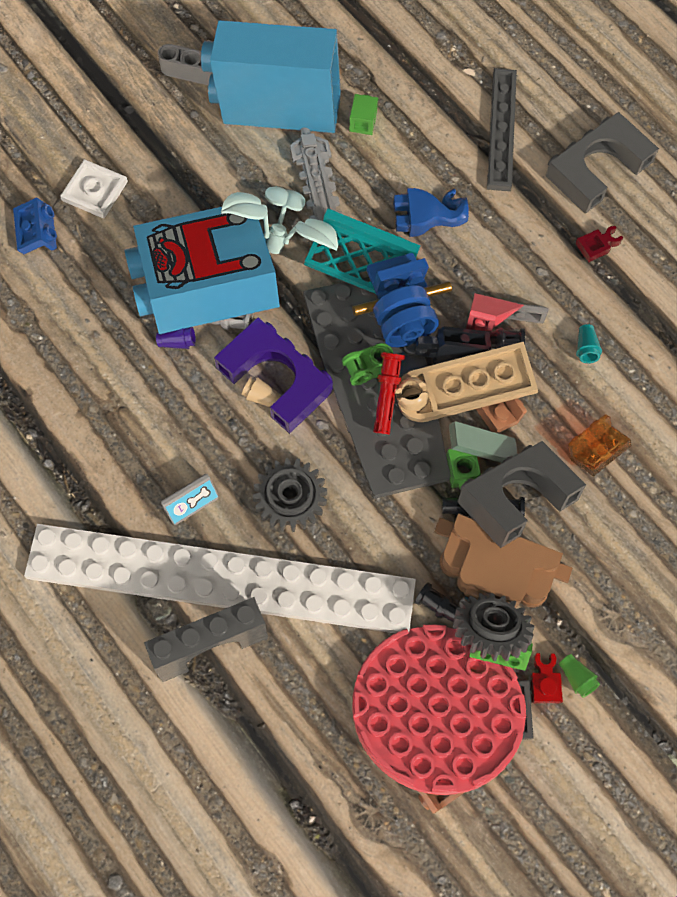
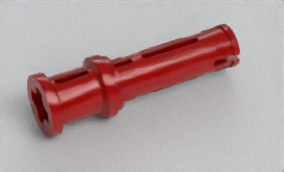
M381 352L383 361L381 374L377 377L379 379L378 382H380V391L373 432L390 435L396 388L402 379L399 377L401 361L405 359V356Z

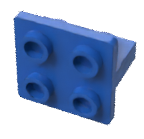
M413 253L370 264L366 269L378 299L406 286L428 287L424 279L429 268L425 258L416 260Z

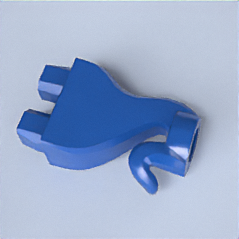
M407 188V194L394 195V211H407V215H396V232H409V237H415L424 234L435 226L457 227L463 225L468 221L469 217L467 197L452 200L456 194V189H452L444 195L441 203L436 197L425 190Z

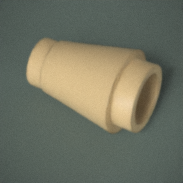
M252 376L248 379L241 394L247 397L246 400L268 407H271L282 396L259 377L254 378Z

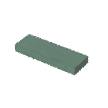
M456 421L449 424L452 450L501 463L509 456L514 457L518 455L515 438Z

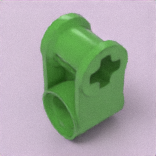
M380 343L344 356L342 364L349 371L351 376L350 383L355 386L377 378L381 374L382 362H378L375 359L381 357V352L393 353L392 348L387 344Z

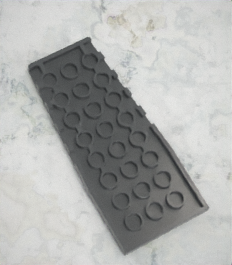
M370 277L362 278L366 282L371 281ZM347 282L303 291L323 367L333 380L336 401L343 414L347 431L351 435L355 452L360 459L364 476L372 491V497L376 499L449 481L451 475L439 419L427 422L409 420L400 411L395 393L390 435L373 432L380 391L379 379L374 378L366 383L354 386L350 383L351 376L347 367L342 364L343 357L349 353L380 343L386 344L381 333V326L378 325L374 313L369 312L354 316L352 306L378 300L377 295ZM415 344L399 348L391 347L393 354L405 356V359L401 361L399 377L404 376L410 371L427 367L425 356L415 354ZM378 357L375 360L382 362L383 358ZM415 396V397H411V398H407V399L413 400V399L418 398L419 396Z

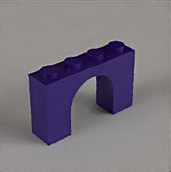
M259 317L214 357L216 369L233 384L240 380L255 365L264 361H278L292 370L295 375L293 385L270 407L271 418L289 434L333 393V380L326 371H320L316 368L309 356L306 354L301 355L288 338L283 339L277 334L272 324L269 322L264 323Z

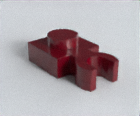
M610 226L604 234L597 229L577 238L575 244L586 260L591 262L608 254L611 247L619 246L623 236L618 238L612 237L611 235L615 233L617 228L616 226Z

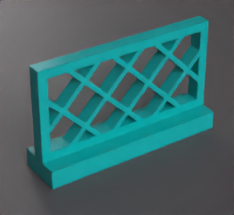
M327 208L323 222L330 224L335 229L338 246H341L345 255L333 259L329 251L331 248L324 245L318 247L319 243L314 241L304 261V265L376 294L372 282L362 280L359 274L367 271L368 265L374 264L368 253L375 250L381 252L384 259L377 262L413 253L415 258H417L421 245ZM356 242L361 250L349 253L345 243ZM324 251L329 261L319 263L312 260L314 254ZM364 255L368 265L356 268L352 258ZM348 260L352 270L345 273L339 271L336 264Z

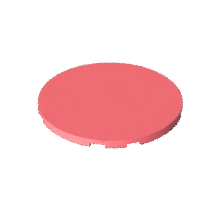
M438 624L412 628L409 632L408 629L401 630L386 638L375 647L364 661L358 673L352 697V713L355 730L364 750L377 767L387 776L419 792L452 795L468 792L487 784L507 767L523 738L526 704L524 694H522L517 680L518 677L513 668L469 657L471 645H461L462 638L455 637L456 629Z

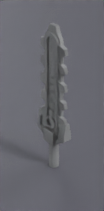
M301 128V137L290 145V154L293 163L296 162L297 165L303 168V171L299 172L300 180L306 181V186L302 187L303 194L309 195L310 198L305 203L306 208L313 211V215L309 216V219L323 221L327 208L336 211V207L340 205L339 197L332 194V192L336 191L335 182L329 181V177L333 175L332 169L325 166V163L329 162V158H331L329 142L326 139L315 136L314 133L311 134L310 129Z

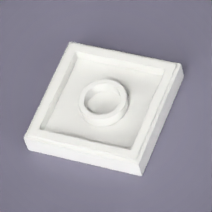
M84 159L60 197L63 202L105 219L127 184V177Z

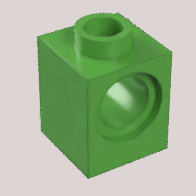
M355 94L350 115L349 132L373 135L378 97Z
M448 449L446 456L451 475V488L459 487L461 490V486L468 479H476L481 476L477 456ZM465 466L470 472L461 473L457 467Z

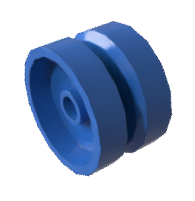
M413 285L396 289L383 296L373 307V313L378 325L381 326L384 341L390 347L399 348L415 344L418 337L430 336L439 326L437 315L434 309L430 307L427 291L422 286Z

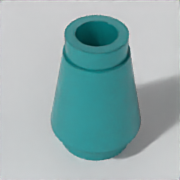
M585 324L579 327L576 355L583 363H595L600 359L602 348L594 326Z

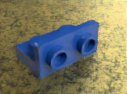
M36 197L13 208L17 251L26 254L42 246L52 251L57 249L54 211L50 205Z

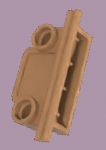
M458 514L455 523L439 518L434 531L438 535L449 538L439 561L442 572L449 577L458 578L457 586L468 598L473 596L478 600L479 593H482L485 598H489L490 594L493 593L496 599L505 596L508 603L515 600V608L520 603L531 608L539 607L545 602L553 580L557 579L568 583L573 569L560 563L563 553L521 537L500 548L474 519Z

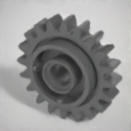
M286 458L284 466H281L277 460L275 461L274 470L266 466L265 472L267 476L258 474V480L261 484L257 483L253 486L254 491L258 492L253 495V501L259 502L255 505L256 512L263 511L261 520L265 521L271 518V528L280 523V530L282 532L285 530L286 525H290L291 531L295 532L296 524H300L301 528L305 530L306 520L315 524L316 518L314 514L322 516L323 509L320 506H326L327 499L323 497L327 495V488L322 487L325 484V479H317L319 470L315 469L309 472V462L304 467H300V459L298 458L294 465H291L289 459ZM287 491L297 493V496L293 499H287L283 495Z
M479 593L478 600L473 596H469L468 602L461 601L460 607L456 609L453 628L456 629L455 637L462 638V646L470 644V653L479 650L483 659L487 654H491L493 661L497 660L498 655H501L505 661H508L510 654L515 658H519L520 652L526 653L533 639L534 625L530 624L532 617L524 615L525 608H515V600L508 603L505 596L496 599L493 593L490 594L489 598H485L482 593Z

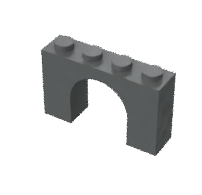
M617 112L611 118L609 116L606 117L596 129L588 130L581 140L572 142L562 154L554 155L548 162L549 167L546 177L586 214L603 201L608 187L588 169L584 158L594 153L611 154L637 175L653 163L659 148L620 112Z
M541 441L534 446L528 445L520 454L514 457H507L499 466L486 469L476 479H468L461 486V493L457 502L491 539L502 548L521 536L528 521L507 499L502 487L512 483L529 485L537 489L561 512L579 500L586 484Z
M252 597L148 640L144 644L155 672L161 681L165 682L189 672L187 663L192 658L209 649L230 642H239L241 648L244 649L267 639L268 636L265 621L255 597Z

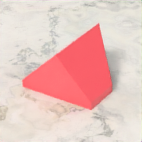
M475 293L466 329L492 331L493 328L524 305Z

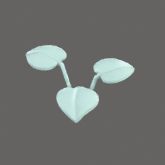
M269 187L266 189L265 198L274 205L282 206L278 223L272 224L271 227L268 225L267 206L262 205L258 197L244 192H236L229 195L223 203L221 214L230 213L250 219H263L264 237L269 253H282L284 244L287 245L290 238L295 232L309 240L337 251L338 241L335 229L330 224L321 220L306 219L305 223L298 221L287 235L286 227L282 225L286 209L300 211L305 206V198L297 191L286 190L281 187Z

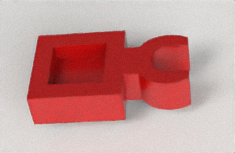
M536 653L533 663L536 669L539 670V673L531 674L532 703H562L561 673H553L552 670L557 661L555 653L549 655V664H543L540 660V653Z

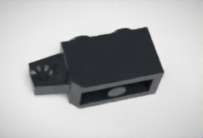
M447 326L439 328L436 336L418 337L415 344V354L433 358V365L492 350L490 332Z

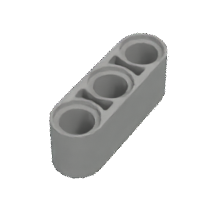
M165 44L159 48V63L164 75L209 85V78L213 73L203 72L201 51L173 44Z

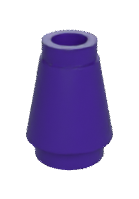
M193 327L162 334L157 332L156 342L159 348L189 349L190 346H195L196 344L195 331Z

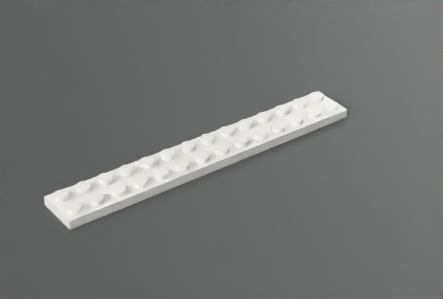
M37 524L24 577L30 580L220 608H228L255 597L261 614L397 633L404 629H408V632L410 631L416 582L414 578Z

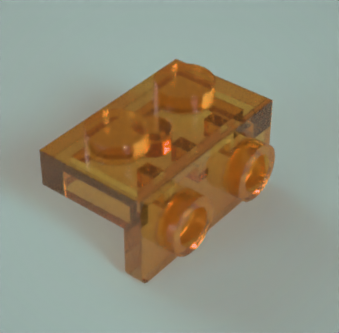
M607 414L592 422L586 430L575 436L568 444L571 461L593 477L632 446L629 437L611 426V419Z

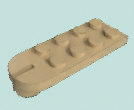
M524 342L410 371L401 377V382L399 385L397 384L396 398L400 411L406 418L415 422H427L538 393V387ZM419 396L418 398L413 399V400L407 399V398Z

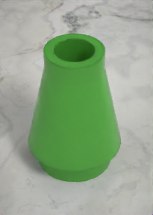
M572 654L566 656L559 663L575 694H580L582 698H585L599 687L598 676L579 662Z

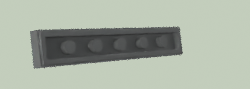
M494 68L487 190L511 192L517 70Z

